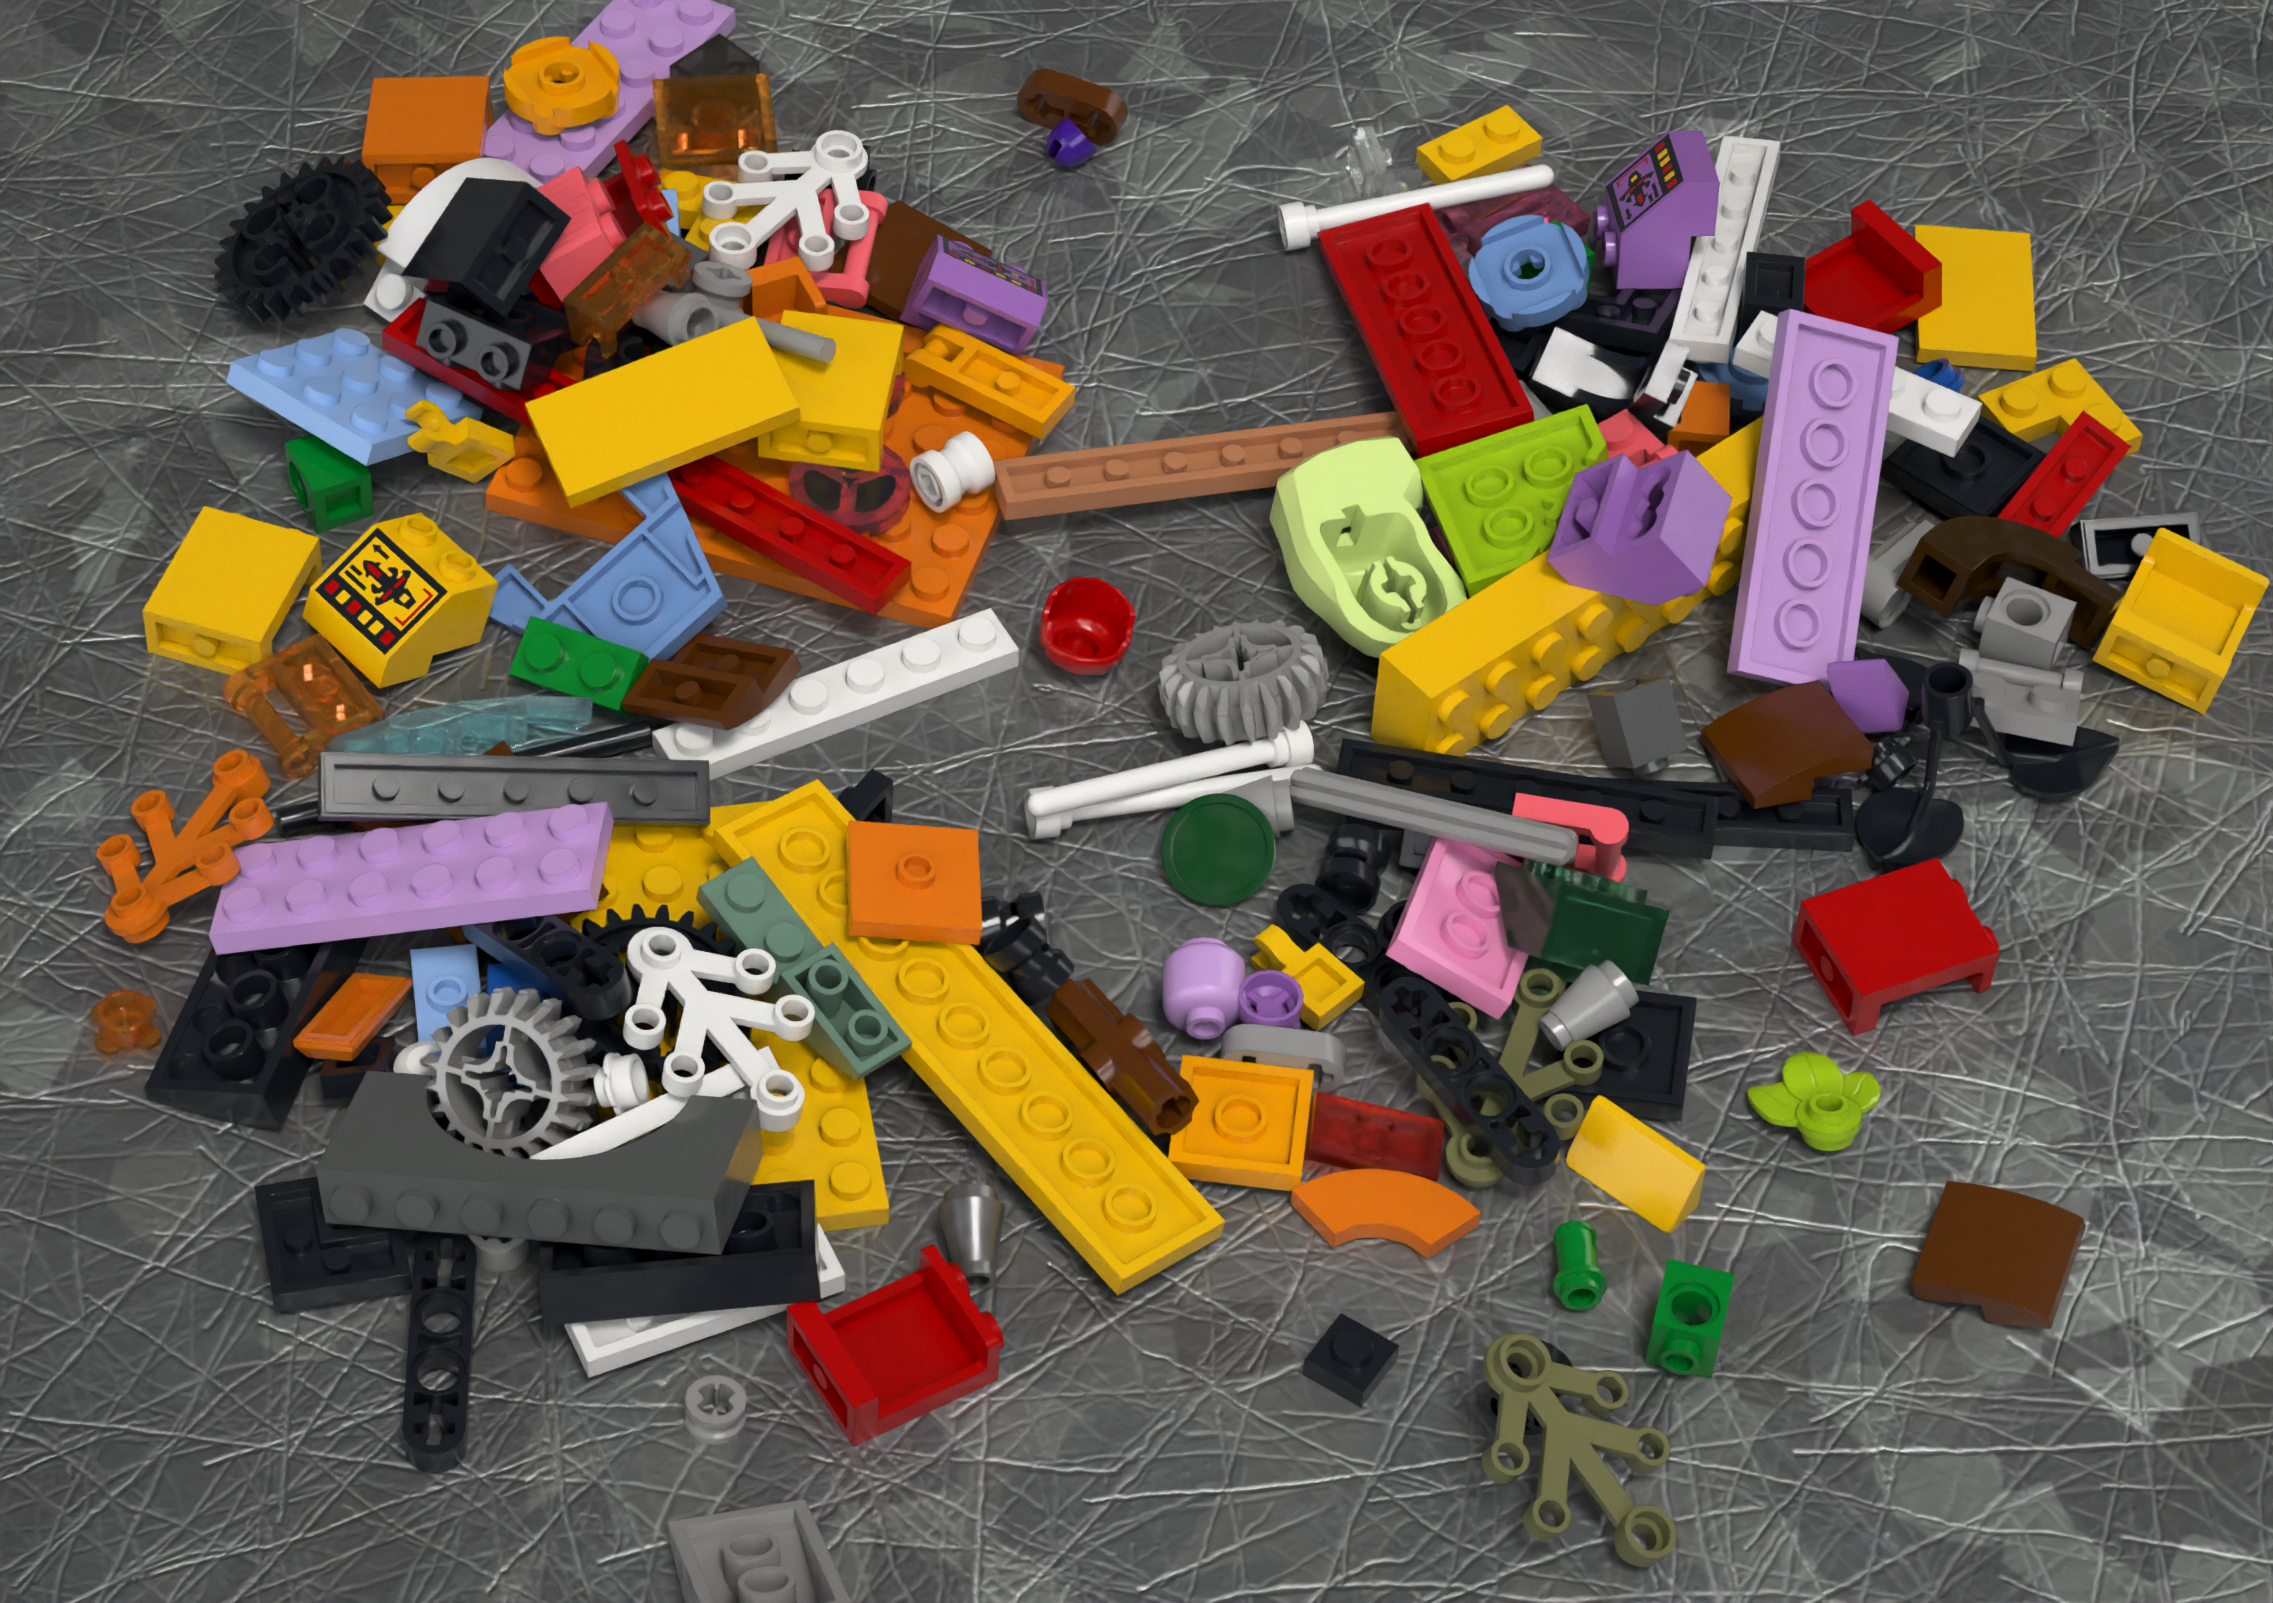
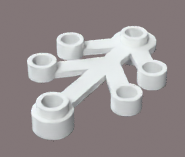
M833 130L819 136L816 144L810 151L766 153L759 150H751L743 153L738 159L737 178L740 183L732 184L727 181L708 183L703 189L702 210L705 215L712 219L724 220L733 217L737 213L738 206L769 205L746 225L738 222H726L714 227L709 235V260L729 264L743 271L749 270L756 261L757 248L796 214L801 234L798 255L806 269L817 272L830 268L834 260L835 244L834 240L826 234L817 195L829 184L832 185L837 201V206L834 209L833 231L838 237L845 240H858L868 233L869 210L861 203L856 179L863 176L866 172L868 155L863 148L861 140L850 132ZM804 173L797 180L772 181L773 174Z
M651 927L635 934L629 942L626 960L633 977L640 984L636 1004L630 1007L625 1015L623 1027L625 1041L632 1047L641 1050L655 1048L661 1043L666 1024V1017L661 1007L666 990H670L682 1004L684 1010L675 1050L667 1056L664 1062L662 1073L663 1087L670 1094L678 1097H689L700 1090L705 1071V1064L701 1054L705 1035L707 1034L750 1086L749 1099L757 1100L760 1128L772 1132H781L794 1127L801 1117L805 1098L802 1085L792 1073L781 1069L773 1070L736 1024L775 1032L779 1037L788 1041H799L806 1038L811 1032L815 1015L812 1003L800 995H786L780 998L776 1004L707 991L697 979L703 978L733 983L738 989L747 994H762L772 986L776 968L774 958L762 949H747L742 951L737 958L694 950L684 935L666 927ZM756 968L764 974L753 975L745 971V969ZM794 1014L803 1020L798 1022L790 1021L784 1015ZM641 1022L648 1023L654 1029L642 1030L636 1027L635 1024ZM686 1070L692 1073L693 1076L680 1077L674 1071ZM770 1093L780 1094V1095H783L784 1097H777V1096H774V1095H772V1094H770Z

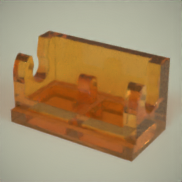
M644 222L563 299L571 339L585 348L594 336L600 344L599 350L601 355L605 359L609 358L618 348L615 333L670 280L673 279L678 289L682 288L690 280L689 261L692 259L691 251Z

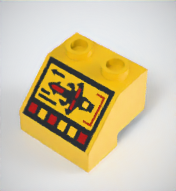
M419 512L373 524L310 587L302 617L380 689L426 676L433 655L480 643L499 582L483 569L470 554L463 551L442 532L434 521Z

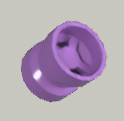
M1263 970L1247 976L1239 986L1238 1014L1241 1022L1236 1025L1259 1024L1300 1029L1299 1019L1301 1017L1304 997L1301 986L1293 977L1281 971ZM1244 991L1247 994L1248 1006L1245 1004L1243 998Z

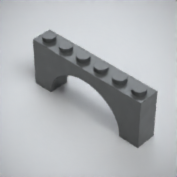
M367 1070L316 1167L325 1223L721 1255L764 1152L757 1100L692 1095L682 1110L663 1127L640 1140L610 1151L582 1157L547 1160L496 1155L466 1145L453 1138L440 1127L439 1118H434L430 1113L431 1108L436 1105L435 1093H430L425 1088L432 1079V1075Z

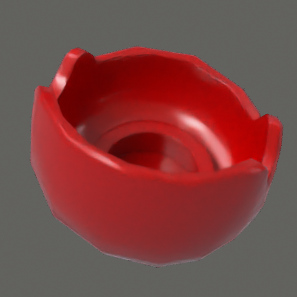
M1073 577L1057 585L1048 596L1040 617V647L1045 650V656L1060 669L1076 676H1102L1122 662L1130 647L1136 619L1134 607L1119 588L1099 578Z

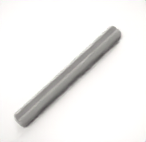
M1310 767L1294 770L1290 777V797L1295 803L1557 866L1572 863L1577 854L1578 835L1572 829Z

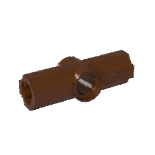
M1070 978L1052 994L1051 1003L1045 1011L1056 1031H1059L1067 1043L1075 1048L1079 1059L1090 1075L1113 1100L1119 1096L1154 1136L1161 1133L1175 1135L1192 1121V1113L1199 1103L1198 1097L1189 1082L1183 1079L1175 1067L1166 1061L1163 1051L1138 1018L1131 1012L1124 1016L1090 978L1082 981H1075Z

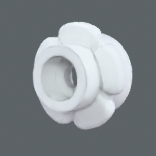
M613 1052L606 1054L603 1067L599 1068L594 1077L595 1092L600 1105L603 1108L613 1106L615 1114L619 1116L648 1102V1078L640 1057L637 1054L625 1056Z

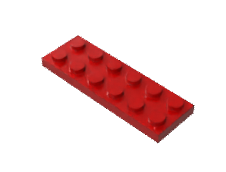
M1429 202L1317 232L1320 252L1418 459L1535 421L1533 408Z

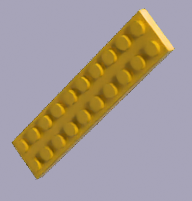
M818 779L714 830L712 847L731 868L753 856L825 948L831 943H835L912 1041L911 1048L901 1054L903 1059L1117 1296L1221 1237L1226 1221L971 944L849 936L846 832L849 820H856Z

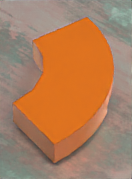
M1353 1169L1320 1176L1294 1188L1291 1191L1290 1204L1333 1248L1358 1238H1381L1407 1244L1427 1259L1477 1228L1481 1212L1469 1201L1447 1187L1421 1176L1387 1169Z

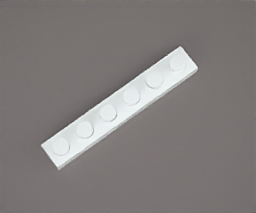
M1723 135L1715 165L1720 182L1715 236H1696L1669 340L1690 349L1687 360L1696 363L1715 362L1728 364L1742 310L1746 253L1757 251L1780 160V141Z
M989 608L792 680L787 688L766 709L751 720L733 729L725 731L677 722L652 732L653 749L659 759L709 760L710 780L1018 667L1019 648L993 610Z

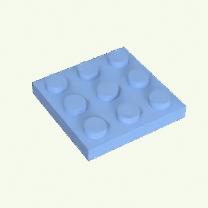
M340 328L332 333L311 339H301L297 343L272 350H262L258 354L233 360L226 380L227 384L365 466L415 451L407 444V438L422 427L418 423L406 419L404 412L420 400H428L436 404L452 424L458 423L466 416L480 421L483 409L464 399L462 392L446 383L435 382L416 371V366L398 356L389 355L370 344V339L365 334L348 328Z

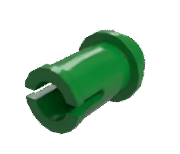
M1570 1221L1563 1223L1557 1227L1553 1234L1558 1264V1273L1553 1280V1290L1567 1308L1572 1310L1591 1309L1600 1303L1602 1295L1607 1290V1278L1605 1273L1599 1269L1597 1232L1587 1222Z

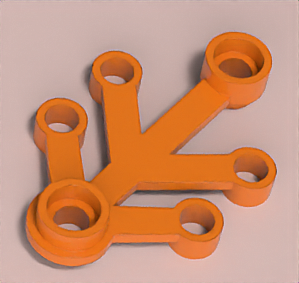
M236 749L223 754L217 759L213 765L214 775L212 782L215 787L177 836L172 824L176 812L164 791L151 790L135 799L130 811L141 830L147 832L156 864L142 882L136 868L141 862L142 855L129 835H114L98 847L96 856L106 873L113 877L117 891L112 897L111 903L104 915L105 923L113 934L122 936L129 943L147 941L158 935L168 924L170 913L167 908L211 885L224 884L236 876L241 864L231 847L245 840H254L263 836L274 824V818L261 798L270 787V778L256 756L248 754L245 750ZM229 807L232 808L229 813L230 823L212 831ZM196 865L197 869L177 877L180 872Z

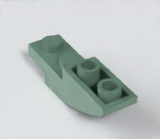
M753 856L699 886L696 900L712 921L718 924L719 930L726 939L732 938L736 942L735 958L742 951L751 948L762 949L774 958L776 968L772 986L766 992L759 994L764 1001L776 1004L780 998L786 995H800L812 1003L815 1009L813 1025L810 1034L803 1040L831 1064L858 1081L911 1048L912 1041L833 942L825 948ZM750 968V974H764L759 969ZM794 1014L784 1015L790 1021L798 1022L803 1020Z

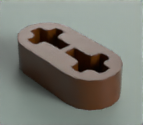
M1039 69L1030 74L1017 97L1020 111L1031 122L1053 130L1062 120L1068 117L1091 143L1106 144L1115 139L1128 116L1125 102L1114 91L1050 69Z

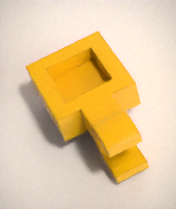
M420 400L404 412L406 419L414 421L422 427L407 438V444L418 452L427 453L429 466L469 482L477 483L515 456L513 435L467 416L458 423L452 424L444 412L431 401Z
M1274 924L1254 938V943L1261 950L1250 958L1251 965L1256 971L1275 970L1284 972L1298 982L1304 995L1300 1018L1313 1030L1318 1032L1362 998L1365 982L1319 942L1304 952L1281 928Z

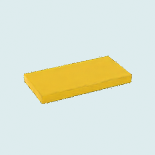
M755 316L525 403L528 417L570 509L801 420L799 406Z

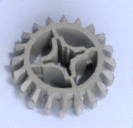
M1256 618L1251 623H1239L1235 620L1229 626L1218 627L1212 625L1209 632L1204 634L1192 633L1189 635L1188 642L1172 646V654L1162 659V670L1159 672L1161 683L1158 684L1161 704L1165 707V713L1169 716L1171 726L1182 730L1184 737L1195 738L1200 736L1203 743L1208 744L1216 740H1224L1226 745L1229 746L1239 740H1249L1253 744L1257 738L1265 736L1277 738L1278 732L1282 731V727L1293 731L1297 730L1300 727V720H1310L1316 717V709L1326 704L1329 672L1327 659L1323 658L1322 647L1318 646L1316 635L1305 633L1303 626L1292 625L1286 627L1283 620H1276L1268 624L1263 623L1260 618Z
M506 986L494 989L491 996L486 992L470 996L469 1000H467V1008L465 1006L455 1007L446 1014L450 1027L437 1028L430 1035L442 1050L428 1053L422 1060L429 1067L437 1070L436 1078L431 1079L425 1086L430 1093L438 1092L440 1104H436L431 1108V1115L434 1118L447 1116L450 1123L446 1127L445 1132L453 1138L460 1139L465 1137L464 1144L506 1157L529 1159V1157L576 1136L574 1130L586 1129L594 1121L583 1106L599 1102L595 1089L588 1086V1079L596 1076L600 1066L594 1063L587 1065L584 1053L590 1052L594 1048L596 1041L591 1038L578 1041L574 1035L579 1029L582 1018L572 1015L560 1020L562 1001L550 998L541 1003L539 990L532 988L520 990L516 995L514 988ZM497 1025H506L503 1040L496 1041L493 1055L481 1059L475 1058L485 1036ZM541 1050L547 1059L549 1068L542 1059ZM511 1067L512 1071L509 1075L515 1074L517 1084L525 1085V1087L514 1089L512 1086L516 1081L509 1082L508 1073L498 1070ZM477 1091L481 1094L484 1106L478 1097ZM542 1098L550 1099L547 1110L540 1121L531 1130L520 1131L521 1117L528 1115L531 1102Z

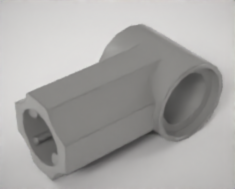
M1926 519L1922 523L1910 522L1876 551L1868 554L1860 614L1881 629L1892 625L1900 617L1911 600L1912 595L1896 585L1920 538L1935 527L1934 524Z

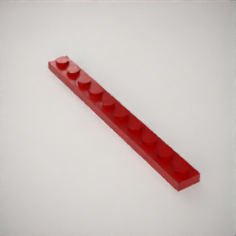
M421 297L414 301L382 331L383 349L532 430L534 428L528 417L525 403L579 383L552 368L548 380L524 388L520 392H510L492 386L473 369H457L440 363L425 348L416 345L427 300ZM712 454L667 471L686 514L874 616L911 579V561Z

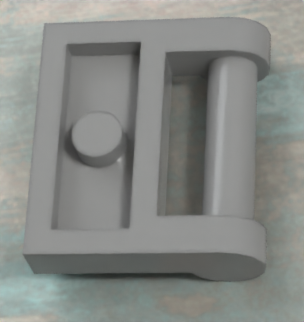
M1961 647L1957 664L1966 667L1973 676V697L1985 699V712L1995 731L2073 746L2078 725L2080 693L2084 671L2065 668L2064 673H2058L1979 657V650ZM1973 717L1969 726L1980 728L1975 717Z

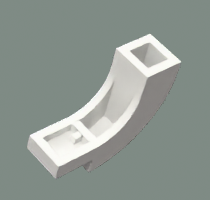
M497 158L469 160L442 173L426 185L405 206L387 230L388 237L381 240L377 250L386 255L387 259L364 304L391 323L419 297L425 300L429 299V297L404 279L401 274L466 177L528 182L535 189L543 184L510 161Z

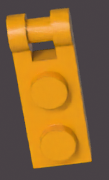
M944 323L937 324L925 336V346L922 349L915 348L904 359L902 373L914 386L926 388L931 385L1041 440L1045 438L1075 404L1076 387Z

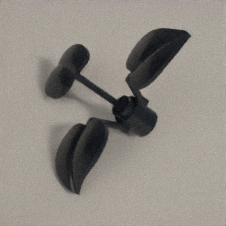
M1855 646L1853 661L1885 659L1908 689L1909 697L1902 728L1908 721L1915 725L1924 722L1930 730L1926 771L1921 794L1919 795L1905 788H1888L1884 792H1876L1862 803L1856 816V831L1859 840L1876 861H1882L1886 865L1905 868L1936 857L1940 860L1951 853L1959 844L1964 832L1962 808L1952 801L1932 799L1935 792L1942 738H1954L1961 735L1970 725L1973 717L1978 722L1999 763L2002 765H2013L2012 779L2014 784L2022 791L2041 798L2063 799L2082 793L2092 786L2119 751L2120 738L2079 726L2076 729L2073 746L2007 734L2004 747L1985 712V699L1973 697V676L1966 667L1957 663L1943 662L1927 668L1911 660L1880 655ZM1896 731V732L1868 733V734H1873V735H1877V736H1888V735L1895 734V733H1897L1898 731Z

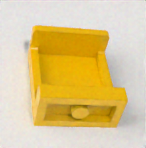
M784 310L780 324L831 338L836 343V352L833 359L825 363L774 348L773 355L799 406L801 420L758 436V457L879 473L883 459L885 421L896 375L902 373L904 364V325Z
M203 506L142 610L148 652L265 684L274 668L273 638L303 585L312 586L323 575L320 538L297 529H287L247 518L239 513H229Z
M2159 528L2092 661L2204 715L2232 663L2231 660L2270 581L2267 577L2165 528Z

